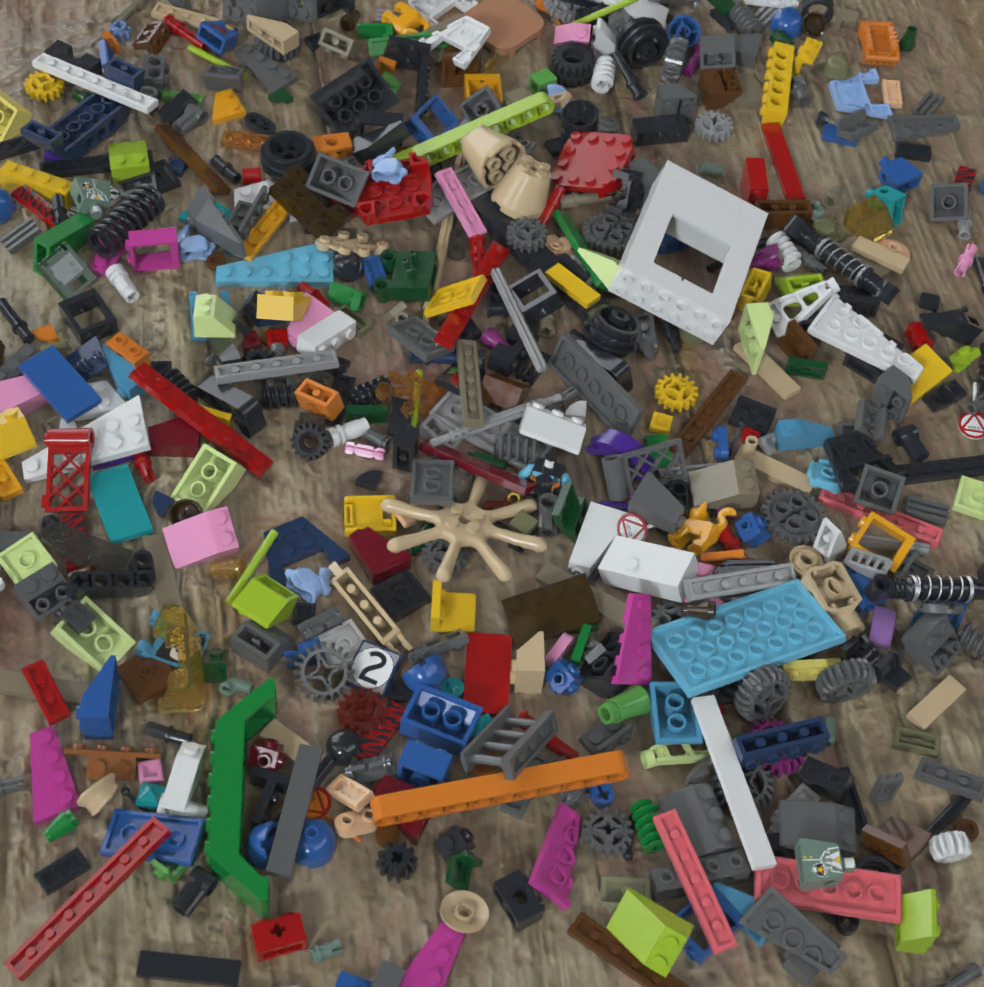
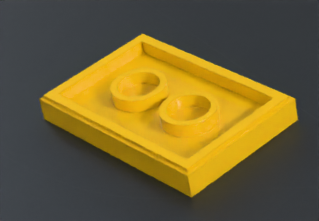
M479 275L438 288L424 310L425 316L429 318L474 304L487 281L486 277Z
M926 343L910 355L924 367L914 385L910 384L912 393L910 406L953 372Z

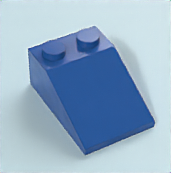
M111 655L82 695L81 705L76 707V720H79V730L83 731L85 740H114L121 680L115 655Z

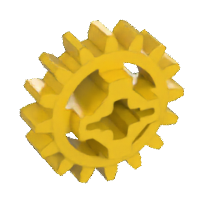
M35 71V75L29 74V78H25L26 83H24L26 94L32 100L37 98V102L41 100L47 102L48 99L54 101V97L60 98V93H64V80L44 71L41 73Z
M671 373L670 377L663 375V380L658 379L655 385L654 398L658 399L657 404H664L663 409L669 407L671 412L678 409L679 413H682L683 408L688 411L690 406L694 407L695 401L698 398V387L694 386L695 381L689 382V377L682 378L681 373L678 374V377Z

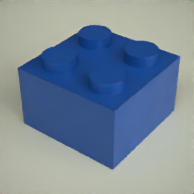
M408 739L398 761L397 779L417 788L447 783L451 777L453 755L444 749L429 747L422 741Z

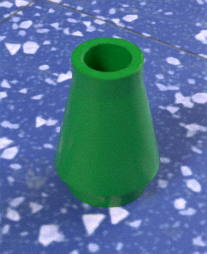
M68 808L64 812L61 811L42 833L52 843L77 830L76 827L80 822Z

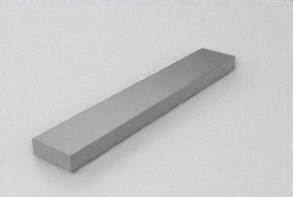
M335 350L217 365L214 366V374L217 385L334 369L339 368V361Z
M790 562L683 580L682 584L687 602L765 590L797 578L793 563Z

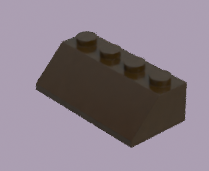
M586 573L501 600L517 649L521 648L539 631H544L545 641L560 636L564 632L569 633L581 629L584 623L594 625L601 622Z

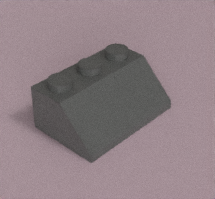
M710 783L691 784L658 800L663 813L676 808L698 858L731 852L737 847V843Z

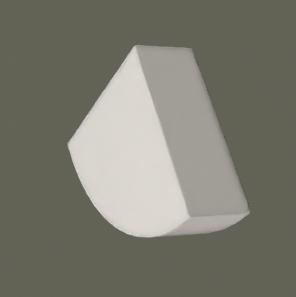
M578 401L571 404L566 410L565 417L572 418V416H575L585 421L587 401Z

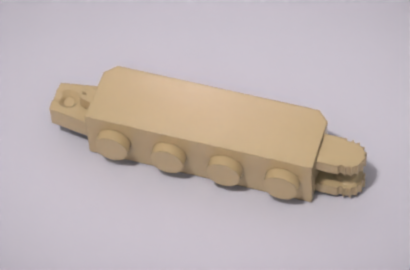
M335 561L328 566L335 575L331 582L378 640L387 649L397 653L400 652L394 646L401 641L405 649L410 651L413 647L406 640L405 634L351 569L346 567L342 570Z

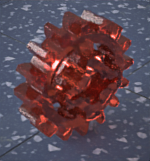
M360 687L357 693L352 689V695H343L344 701L338 702L337 715L339 724L343 725L344 728H351L354 732L360 731L361 736H364L365 731L368 730L372 734L374 727L380 729V722H386L387 706L385 699L381 698L379 692L373 694L372 688L364 692L363 687Z

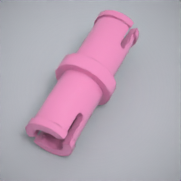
M967 244L964 253L958 258L959 263L954 270L955 276L959 278L960 276L962 278L965 277L968 268L972 266L973 258L978 251V247L975 244H971V246Z

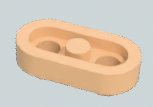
M370 807L363 808L359 813L350 811L339 814L334 822V832L341 838H351L376 831L378 827L374 825Z

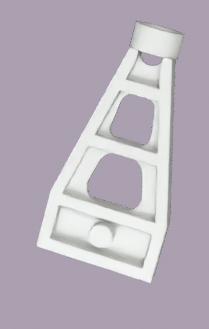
M831 277L827 281L824 280L769 303L775 315L771 329L777 338L785 335L789 321L795 319L799 323L807 320L830 296L840 291V287L835 279ZM813 292L816 293L818 299L807 306L802 300L803 297ZM792 303H799L802 307L801 312L795 318H788L783 311L784 307Z

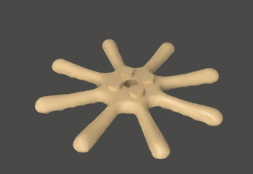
M477 475L466 503H456L453 501V506L440 505L443 508L441 510H429L393 498H386L381 503V509L387 513L416 518L435 525L431 529L392 538L387 543L389 551L399 553L400 551L437 539H444L450 543L436 572V579L440 582H448L451 579L462 547L470 546L475 548L498 579L502 582H508L513 577L512 571L485 542L486 540H500L524 549L534 550L535 552L546 551L548 544L541 537L516 533L494 526L492 523L515 517L521 510L526 513L536 511L537 503L535 500L528 498L495 510L480 509L478 504L489 484V480Z

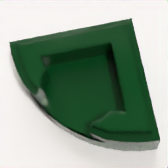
M283 88L268 95V100L275 104L276 102H285V104L294 102L293 96Z

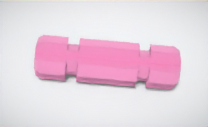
M347 441L344 451L347 454L353 455V453H356L357 456L375 457L377 460H383L385 457L384 448L377 447L375 449L374 446L360 443L355 445V442Z

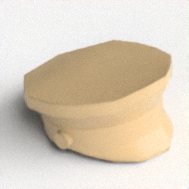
M111 772L84 791L76 802L78 806L86 808L91 816L96 815L121 789L115 781V774Z

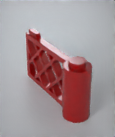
M93 428L49 429L44 434V444L48 446L46 495H42L41 508L45 509L46 513L89 512L92 449L95 445ZM63 454L67 459L57 467L54 464V455ZM78 454H86L85 461L79 467L72 461ZM71 462L77 469L67 477L62 470ZM60 473L66 480L56 488L53 485V478ZM81 473L84 476V482L77 488L72 480ZM70 483L76 490L66 498L60 491ZM57 494L65 500L58 507H51L52 499ZM80 494L83 497V506L74 507L70 501Z

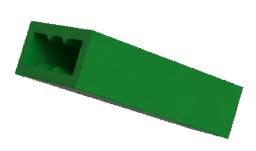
M78 212L34 238L33 272L42 276L35 265L63 242H67L77 253L88 242L86 235L95 226V219L82 212Z

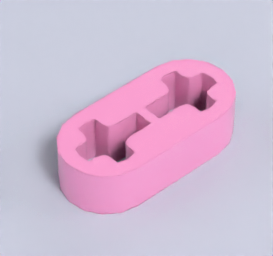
M566 632L561 635L547 654L545 667L550 668L557 659H564L575 641L573 636Z

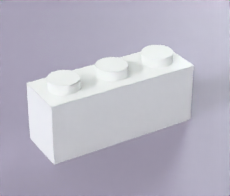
M338 310L300 333L297 337L296 350L301 354L337 349L355 337L357 321L341 310Z

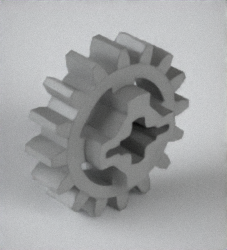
M544 0L543 7L546 8L545 11L550 12L551 17L555 16L556 20L560 18L562 22L565 19L568 22L571 19L575 20L576 9L580 8L579 5L561 0Z
M712 110L709 113L703 111V115L699 114L695 120L694 131H697V136L702 135V140L707 138L708 142L712 140L718 143V140L724 142L725 138L729 139L730 135H732L733 122L730 121V117H725V113L721 115L719 111H716V113H713Z

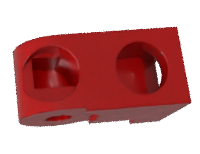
M922 322L908 323L904 335L912 353L925 343L933 349V341L928 338L927 330L923 328Z

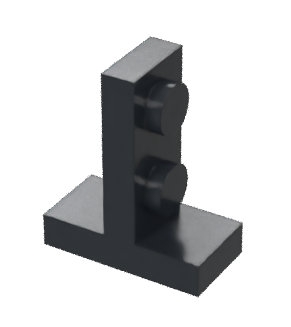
M316 0L317 19L339 10H343L346 14L355 10V0Z
M253 765L250 772L251 784L264 789L251 819L252 829L258 824L271 820L272 813L270 810L272 805H277L280 793H287L291 776Z

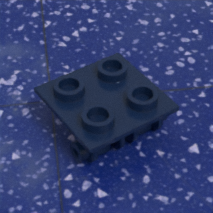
M97 336L65 358L86 382L109 366Z

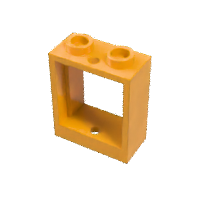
M464 74L465 100L470 97V92H477L485 85H488L494 90L503 105L500 74Z
M871 511L868 517L863 515L857 524L860 527L857 534L853 532L846 542L850 545L846 551L849 552L851 547L870 552L859 545L858 542L870 523L874 524L902 542L891 559L894 562L887 574L891 578L916 538Z

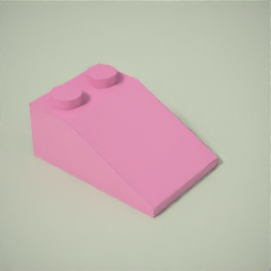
M227 506L201 513L162 528L174 571L236 554L239 551V544Z

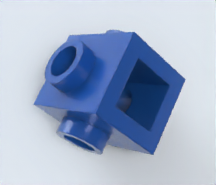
M749 512L741 516L740 520L734 523L738 530L736 533L739 539L754 549L771 538L766 527L768 523L762 515Z
M557 659L544 674V678L550 683V689L557 695L574 694L580 688L579 684L584 680L579 674L580 670L576 665L562 659Z

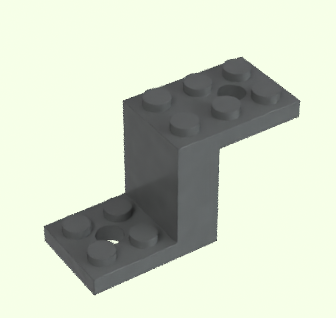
M223 0L224 18L247 22V15H254L275 21L293 19L314 23L317 22L316 0H237L236 3V0Z

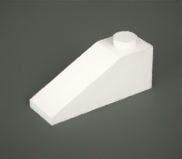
M828 518L823 519L812 547L821 555L823 565L842 558L847 547L842 532Z
M183 741L172 767L161 802V808L185 812L205 769L206 745Z

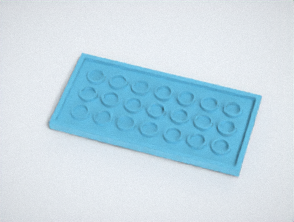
M799 579L716 606L715 619H710V621L686 616L651 628V647L688 698L749 676V672L753 673L756 667L761 668L764 664L766 666L770 664L780 666L842 644L846 640V635Z

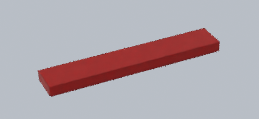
M779 122L762 123L761 130L785 200H805V195Z

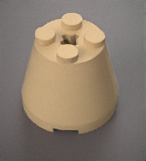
M484 124L479 125L469 134L464 135L461 140L463 143V156L480 184L486 189L495 188L516 160L526 154L524 146L516 139L493 130Z
M524 154L522 158L516 160L495 186L491 194L492 202H496L501 207V212L514 219L520 218L523 220L524 216H526L527 219L534 217V220L537 221L547 203L551 181V166L545 162L534 160L530 155Z

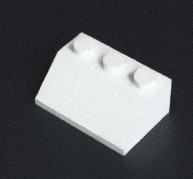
M538 402L528 403L519 425V433L578 455L586 431V424L583 423L584 420L572 416V418L565 417L563 412L556 409L549 411L544 409L545 406Z

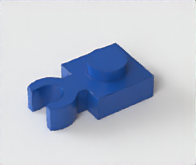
M319 637L297 644L298 651L288 650L283 653L286 659L293 658L291 662L286 663L288 669L297 668L294 665L295 662H303L298 655L301 653L306 657L308 655L305 651L306 647H309L311 652L315 650L313 643H317L318 649L322 648ZM315 656L308 662L306 667L317 663Z

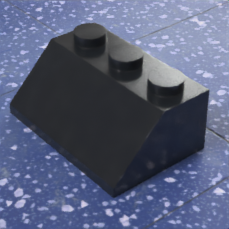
M608 632L600 642L606 651L591 664H588L586 661L579 669V674L584 679L579 685L602 699L615 697L622 693L627 686L626 684H611L612 676L616 675L617 666H615L616 656L620 654L621 643H619L620 634H623V632Z

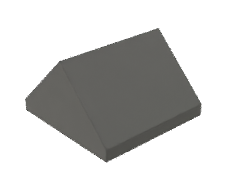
M210 64L203 72L206 90L223 91L232 88L234 92L242 93L245 68Z
M968 183L930 185V222L968 220L970 209Z

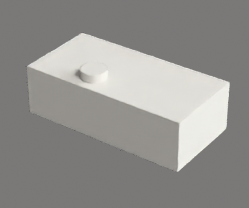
M616 535L598 570L603 584L643 594H651V596L682 603L686 596L682 581L695 578L699 567L693 552Z

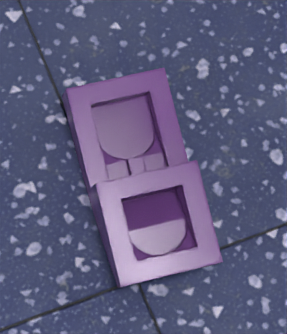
M875 605L868 632V639L873 642L874 646L889 650L896 611Z

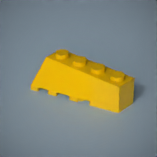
M7 160L0 169L1 188L12 192L26 184L51 205V198L56 193L63 196L64 207L67 210L75 204L69 190L72 181Z

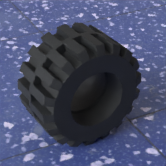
M574 42L563 43V45L560 44L557 48L553 49L550 71L555 74L559 85H564L568 88L582 87L592 79L595 56L587 46H582L579 43L575 44Z

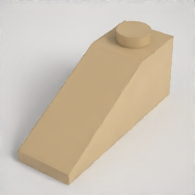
M254 15L246 16L247 30L281 54L286 55L299 46V32L287 23Z

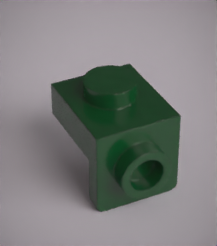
M212 648L205 651L203 661L205 683H222L227 680L229 650Z
M461 851L458 854L450 855L445 883L457 890L468 891L472 868L482 866L483 860L476 857L471 851Z

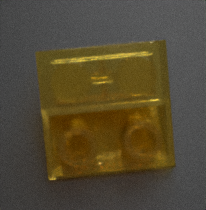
M875 194L847 208L842 223L856 237L860 235L875 243L895 232L887 205Z

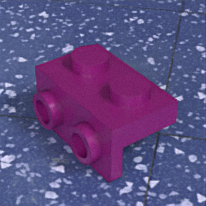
M777 244L756 251L749 269L754 267L769 272L784 266Z

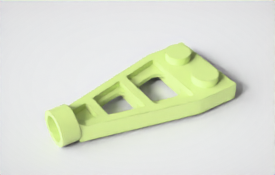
M655 744L650 749L640 752V759L645 769L659 765L699 763L710 756L709 750L694 751L690 744H681L685 754L677 756L670 755L667 746L671 744Z

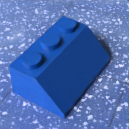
M419 683L400 720V734L422 741L438 749H444L448 753L460 757V753L473 740L483 707Z

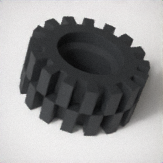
M313 421L303 423L292 433L291 442L293 444L291 447L292 449L295 448L296 451L294 453L296 455L299 454L301 459L306 458V461L312 459L314 461L322 457L331 446L329 443L331 437L328 436L329 430L326 431L324 429L325 426L319 425V422L313 423ZM308 433H312L318 438V446L314 449H310L304 444V436Z

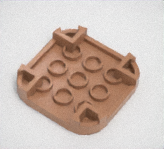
M484 0L463 14V17L467 15L490 27L491 34L483 45L491 49V56L497 58V55H509V58L515 56L516 50L534 38L538 41L542 38L544 29L543 18L519 0Z

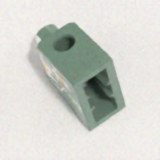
M75 176L69 190L78 211L89 213L92 219H100L106 214L111 202V183L109 181Z
M799 838L794 847L800 892L838 886L844 877V873H853L855 870L854 858H841L840 848L836 843Z

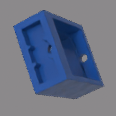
M437 94L429 99L404 123L419 144L435 137L418 118L428 107L446 127L440 134L452 130L460 122Z
M711 884L735 936L743 928V925L738 923L742 916ZM689 903L676 915L686 921L695 912L691 903ZM690 936L683 947L688 958L694 962L696 961L700 966L713 955L710 946L703 951Z

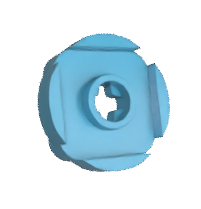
M819 459L815 463L811 461L807 469L809 484L812 487H820L834 494H839L841 491L829 460Z

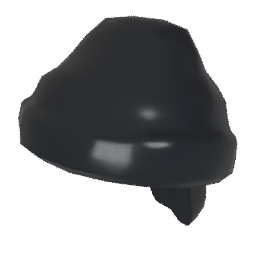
M337 252L333 255L334 274L339 280L350 283L360 278L364 269L363 262L357 254L350 252V255H342Z

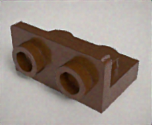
M163 20L149 22L145 24L132 46L135 50L150 49L153 55H158L171 36V33Z
M795 319L788 322L785 335L775 340V343L787 357L813 360L818 347Z

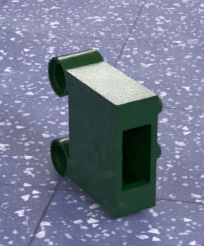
M393 249L382 251L380 260L385 273L393 274L391 281L386 277H379L374 280L373 289L377 301L380 303L390 301L430 302L439 269L437 252L395 251Z

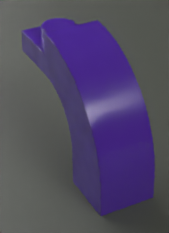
M607 429L603 435L594 436L585 447L587 453L593 455L624 454L645 448L631 436L613 429ZM649 454L646 460L654 464L655 460ZM636 456L628 458L629 467L634 470L640 459ZM644 462L638 473L645 476L652 466ZM637 474L633 479V481L643 480V478Z

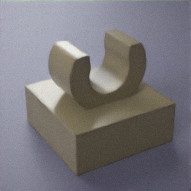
M403 301L398 303L382 316L383 320L387 323L392 319V323H396L399 321L398 317L402 320L408 318V315L402 312L407 307Z

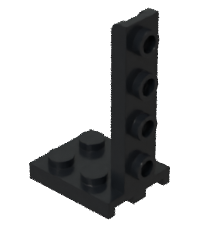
M389 35L383 57L397 61L395 67L417 71L415 113L425 104L429 95V90H426V87L429 86L430 77L427 74H429L431 63H428L431 44ZM428 108L418 116L420 120L423 114L426 115Z

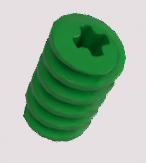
M642 799L630 806L635 829L638 831L637 836L640 839V846L645 854L655 853L665 848L653 822V817L661 814V812H657L660 809V805L652 804L651 799Z

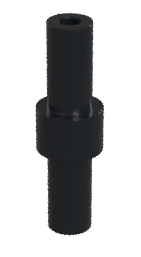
M663 320L662 324L665 329L666 340L670 343L673 353L677 354L681 351L677 341V333L672 328L671 323Z

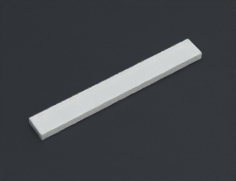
M42 53L32 61V67L143 113L149 114L159 106L158 99L45 53Z
M715 696L693 697L691 704L751 869L755 871L774 868L777 862Z

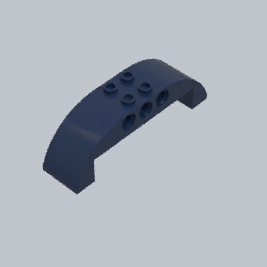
M114 57L104 65L106 79L138 92L142 88L145 76L144 69L117 57ZM94 92L48 127L32 119L20 128V132L29 143L63 159H77L89 153L123 124L133 108Z

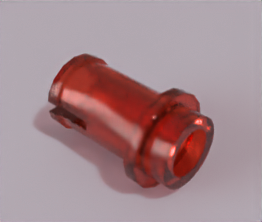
M504 499V501L485 500V510L488 511L511 505V501H507V499Z

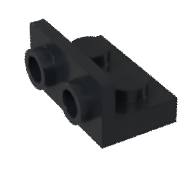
M739 395L728 424L739 428L740 421H745L746 427L760 432V437L768 434L777 409L752 400L749 397Z

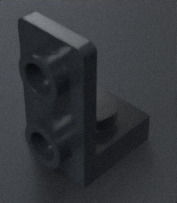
M75 599L71 604L67 601L56 612L54 616L57 619L53 624L57 626L63 620L80 635L93 622L96 616Z

